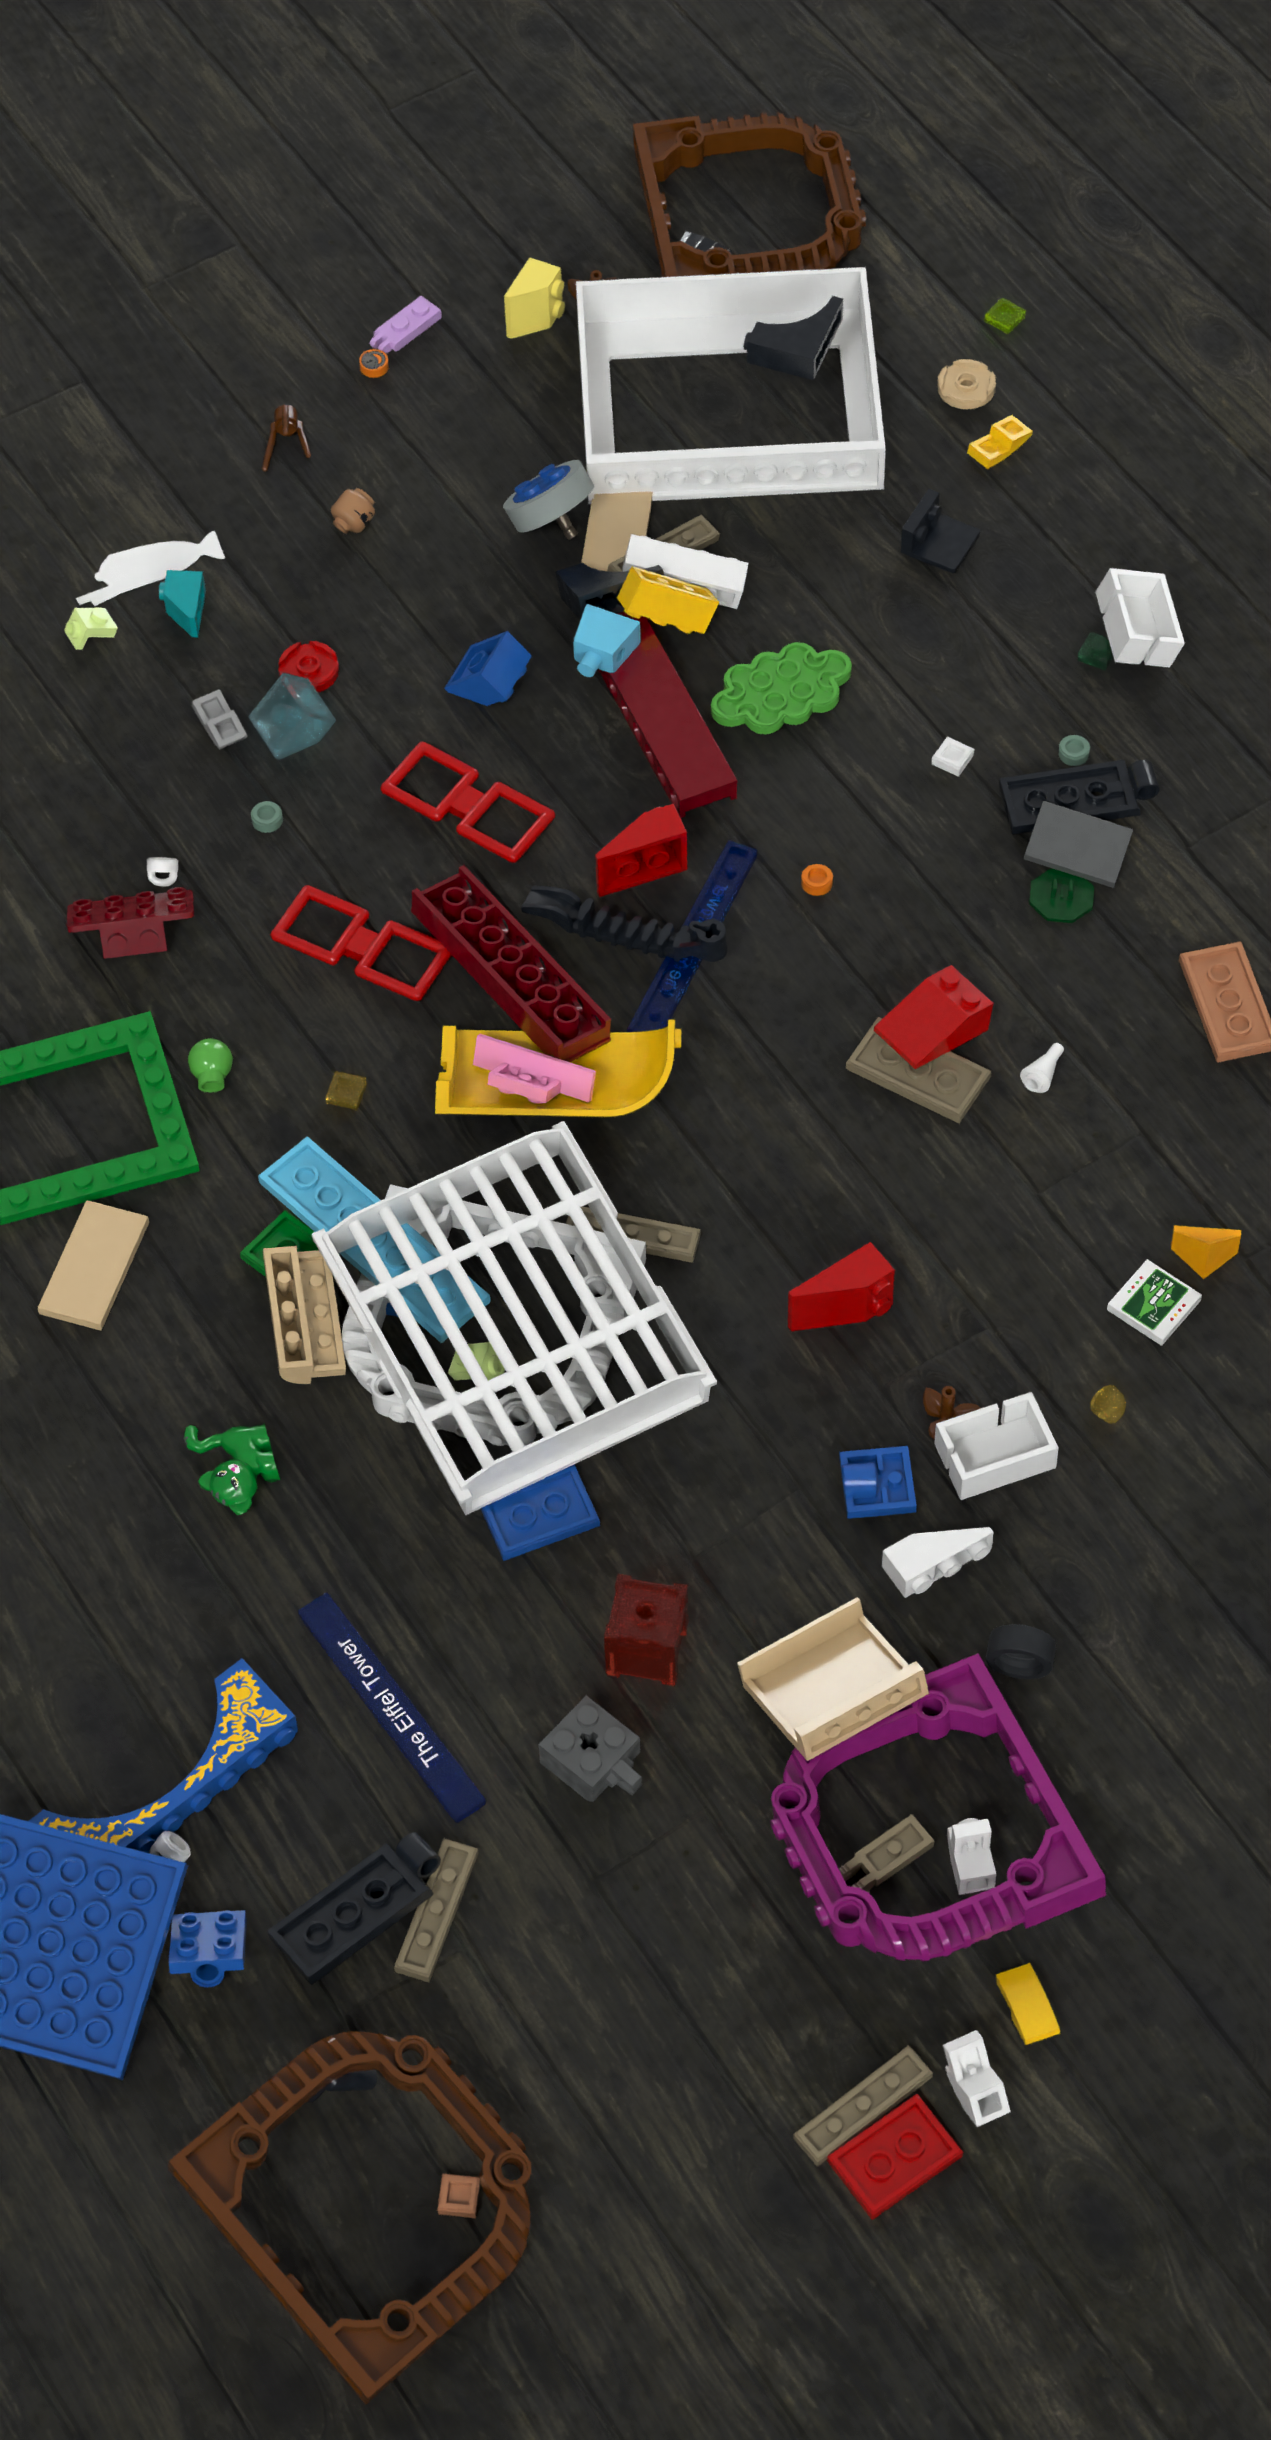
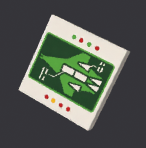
M1147 1259L1108 1303L1107 1310L1162 1346L1200 1303L1202 1294Z

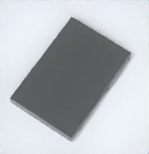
M1043 801L1024 859L1114 888L1133 829Z

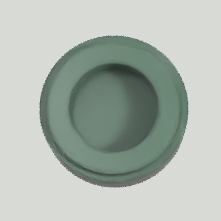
M1066 736L1059 744V758L1063 763L1070 766L1082 765L1089 758L1090 744L1082 736Z
M264 801L255 805L251 811L254 828L264 833L277 830L283 822L280 806L270 801Z

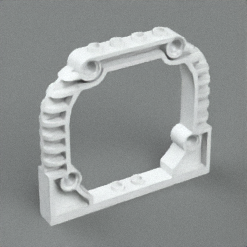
M390 1184L385 1199L408 1188ZM463 1201L482 1234L488 1235L501 1229L488 1206ZM450 1204L432 1211L446 1239L449 1236L451 1227L464 1230ZM507 1211L513 1223L528 1216ZM420 1218L407 1222L432 1245L434 1244ZM551 1221L569 1254L574 1255L575 1264L592 1294L602 1295L601 1297H595L609 1323L611 1324L627 1317V1313L577 1227ZM534 1228L521 1234L527 1247H541L551 1250L540 1229ZM594 1230L634 1298L637 1288L604 1232ZM628 1238L641 1262L645 1265L646 1242ZM362 1273L357 1283L360 1293L375 1286ZM385 1297L367 1304L380 1330L386 1316V1305L390 1302ZM580 1300V1307L586 1315L580 1335L581 1338L598 1329ZM349 1305L342 1329V1344L344 1356L350 1370L358 1379V1382L372 1394L374 1408L379 1414L390 1417L396 1422L405 1423L408 1421L414 1423L402 1399H398L395 1393L383 1395L385 1392H394L378 1363L379 1358ZM601 1343L587 1351L605 1381L613 1355L607 1345ZM573 1358L563 1377L584 1411L595 1401L597 1394L576 1358ZM400 1364L425 1410L445 1401L438 1387L415 1382L412 1373ZM551 1387L541 1395H535L554 1429L557 1428V1425L572 1421L554 1387ZM513 1392L504 1395L499 1401L512 1424L516 1422L525 1423L521 1426H513L524 1445L527 1446L534 1441L536 1433L541 1432L519 1393ZM478 1400L464 1407L482 1439L498 1446L508 1445L484 1401ZM448 1414L432 1422L436 1430L442 1429L454 1432L458 1436L466 1438L453 1415Z

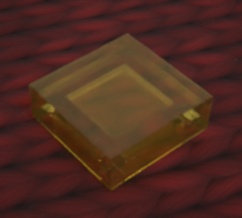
M335 1071L326 1094V1103L358 1110L367 1085L366 1078Z

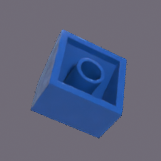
M508 631L490 637L469 647L444 689L448 693L485 706L499 701L503 703L511 697L514 692V684L527 671L525 666L532 655Z

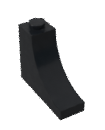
M832 296L829 302L816 314L797 322L786 324L756 322L752 333L748 332L744 339L743 349L747 350V363L814 380L843 320V298Z
M583 562L555 571L561 599L580 620L587 604L616 614L624 611L625 608L619 602L617 596L629 571H601L591 568ZM660 565L644 569L664 575L663 568Z

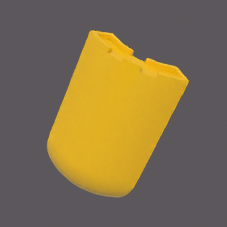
M668 1020V1027L659 1030L610 1032V1042L570 1062L596 1071L592 1100L586 1102L559 1093L547 1103L538 1104L529 1101L527 1097L518 1094L502 1093L497 1087L487 1085L489 1072L491 1071L473 1065L478 1034L544 1054L523 1031L457 1030L456 1026H443L441 1066H443V1070H446V1072H439V1077L436 1081L435 1114L618 1117L633 1113L649 1104L665 1086L673 1066L674 1049L681 1048L682 1029H675V1020Z

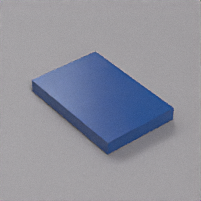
M575 1464L480 1508L503 1561L600 1526L599 1517Z

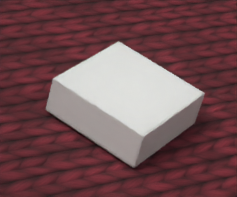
M947 737L932 757V765L959 777L974 756V749Z

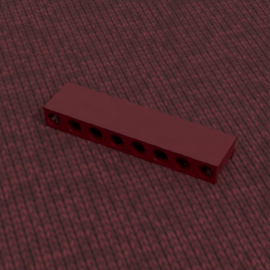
M624 611L617 613L640 622L641 642L616 672L609 673L598 670L669 800L674 804L680 818L686 817V811L726 797H729L731 800L737 799V779L647 618L641 616L639 619L634 618Z
M465 865L459 867L458 874L421 892L418 888L412 890L411 912L445 946L448 952L545 1055L572 1062L611 1041V1018ZM466 880L469 882V884H470V886H471V889H472V892H471V890L469 889V887H468V885H467V883H466ZM502 918L506 921L508 929L505 927ZM539 957L543 960L545 968L542 966ZM558 976L562 980L563 984H560ZM576 996L581 1000L583 1008L580 1006ZM595 1015L600 1020L601 1025L598 1024Z

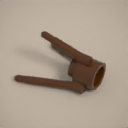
M282 405L276 408L274 412L275 421L270 424L271 432L263 460L262 470L264 472L268 470L278 432L285 437L297 432L305 456L307 458L311 457L309 445L303 431V422L298 420L297 410L293 406Z

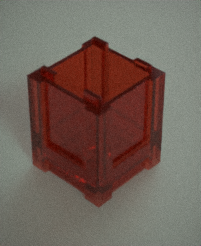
M617 1575L615 1597L609 1624L606 1625L604 1634L606 1675L620 1677V1674L661 1680L662 1684L676 1686L678 1654L682 1636H686L688 1628V1585L674 1583L671 1586L634 1580L630 1575Z

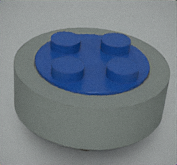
M579 460L568 461L557 466L551 464L543 468L539 475L532 480L524 481L515 487V492L505 501L503 508L518 532L534 530L556 519L567 540H570L578 533L574 526H572L566 513L592 492L594 484Z

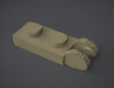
M911 1814L856 1852L855 1857L841 1866L839 1871L843 1879L847 1881L862 1868L867 1875L851 1887L861 1888L869 1892L874 1885L877 1887L934 1847V1840Z

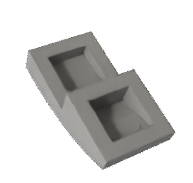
M220 689L192 701V707L219 750L247 738V734L235 711L230 710Z

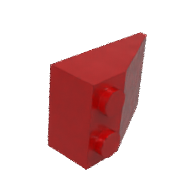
M674 804L656 807L651 811L644 812L595 854L597 894L599 897L687 870V831Z
M950 965L927 977L874 1026V1032L916 1070L988 1031L994 1003Z
M869 1242L788 1292V1328L791 1331L866 1322L874 1316L885 1314L893 1305L895 1269L877 1248Z

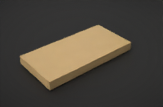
M653 492L594 494L582 557L584 564L597 570L607 571L608 564L626 555L631 534L647 536Z
M86 1200L38 1306L39 1314L102 1331L148 1227V1216Z

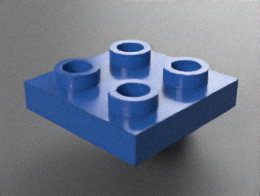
M908 1446L840 1452L839 1460L847 1519L916 1513L917 1505Z
M246 1911L173 1914L169 1952L170 1974L190 1973L192 1980L197 1985L213 1987L221 1983L224 1971L244 1970Z

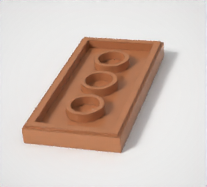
M1242 942L1181 953L1179 962L1216 1062L1271 1052V1018Z

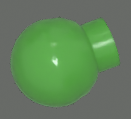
M213 1038L203 1039L197 1042L189 1052L188 1064L190 1071L198 1079V1088L201 1091L209 1093L221 1091L224 1088V1078L231 1071L232 1053L228 1046L220 1040Z

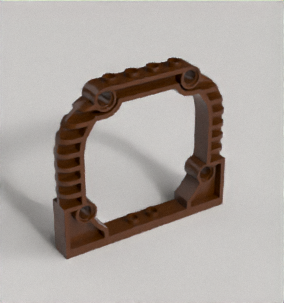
M765 112L760 113V117L752 118L747 114L743 115V119L736 120L731 116L727 117V121L717 122L715 118L710 119V123L701 124L699 116L633 124V146L662 277L835 269V265L842 258L843 260L845 259L848 251L856 249L861 244L862 227L866 226L864 209H859L861 197L859 189H854V186H856L854 169L849 170L851 165L850 153L848 149L844 150L842 139L838 133L831 130L822 131L816 124L812 128L803 123L802 118L798 116L792 119L784 117L783 113L778 112L777 116H767ZM757 149H785L802 155L808 170L813 174L823 177L831 210L828 211L825 217V234L812 243L795 248L731 255L727 249L721 247H714L705 252L689 246L683 241L670 242L668 233L671 230L669 213L664 214L666 198L664 193H659L657 182L665 181L671 173L681 166L686 168L697 167L703 162L705 156Z
M349 2031L323 2038L301 2052L242 2103L238 2102L168 2161V2170L361 2400L368 2404L428 2351L441 2336L494 2291L514 2270L524 2252L529 2236L530 2207L524 2187L527 2185L532 2169L531 2162L524 2153L526 2147L520 2138L513 2132L507 2134L499 2124L501 2118L488 2103L484 2106L474 2096L476 2089L464 2075L458 2077L449 2067L452 2064L450 2058L440 2047L437 2046L434 2049L428 2041L417 2035L406 2036L398 2042L396 2039L380 2033ZM406 2051H416L422 2057V2062L418 2065H408L404 2062L402 2055ZM379 2070L386 2080L397 2089L407 2092L421 2090L483 2162L479 2174L481 2187L486 2196L497 2207V2213L492 2232L480 2248L416 2304L411 2305L407 2301L394 2300L385 2305L379 2319L352 2320L341 2318L329 2328L301 2295L304 2292V2288L291 2273L287 2276L282 2273L276 2265L279 2259L267 2244L260 2246L233 2213L241 2207L242 2182L246 2170L255 2169L264 2162L268 2151L267 2136L324 2086L349 2072ZM245 2139H252L258 2143L259 2150L253 2155L243 2154L238 2148L239 2143ZM508 2164L515 2165L519 2168L521 2177L513 2181L507 2180L503 2176L501 2168ZM393 2314L403 2315L408 2321V2327L400 2332L393 2331L389 2327L387 2319Z

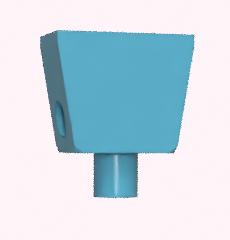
M587 604L574 638V659L580 662L577 666L578 671L586 677H592L597 669L609 673L616 672L641 642L640 622Z

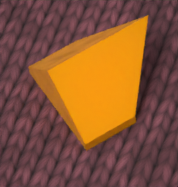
M1174 1226L1171 1249L1200 1277L1205 1279L1238 1254L1241 1230Z

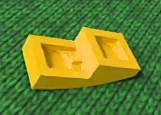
M1011 415L992 424L990 434L970 443L967 453L985 468L989 469L1017 450L1032 435L1033 431Z
M1030 1963L996 1974L997 1985L1011 2009L1012 2021L1025 2045L1060 2034V2028L1051 2005Z

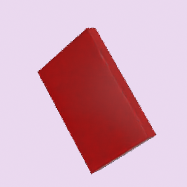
M916 2094L828 2155L827 2162L873 2220L963 2156V2151L920 2096Z

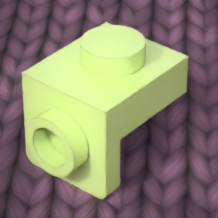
M74 608L66 624L65 633L75 649L82 650L88 637H114L118 628L105 608Z
M490 1342L468 1344L488 1380L504 1373L505 1369ZM455 1351L448 1374L454 1380L471 1379Z

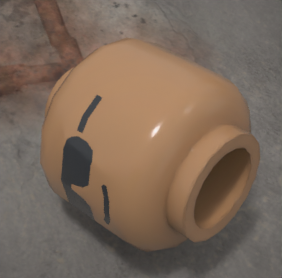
M359 488L345 490L331 507V514L335 519L333 521L335 527L346 534L348 531L360 533L375 515L373 499Z

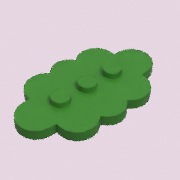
M798 642L786 645L779 653H760L755 656L751 664H738L727 670L724 675L725 690L717 693L711 702L712 717L718 724L727 727L739 726L745 723L751 731L758 734L774 733L784 723L790 725L803 724L810 718L812 712L823 713L835 708L839 701V686L846 683L851 677L852 663L850 658L841 651L826 650L817 653L810 645Z

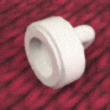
M150 857L147 859L149 881L160 887L170 886L177 880L178 860L168 857ZM155 872H168L169 877L167 879L157 878Z
M164 1831L150 1848V1854L160 1856V1853L165 1858L185 1862L191 1855L188 1844L179 1835L171 1831Z

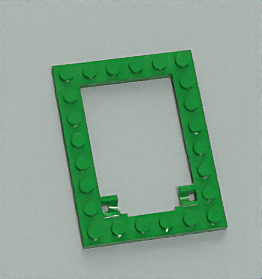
M151 1011L0 1051V1086L129 1052L158 1145L156 1148L0 1189V1225L85 1203L86 1200L100 1199L200 1171Z

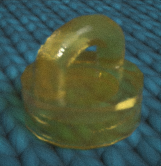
M1108 1385L1101 1388L1094 1395L1090 1403V1409L1100 1419L1113 1424L1118 1422L1123 1416L1126 1409V1401L1123 1393L1114 1385Z

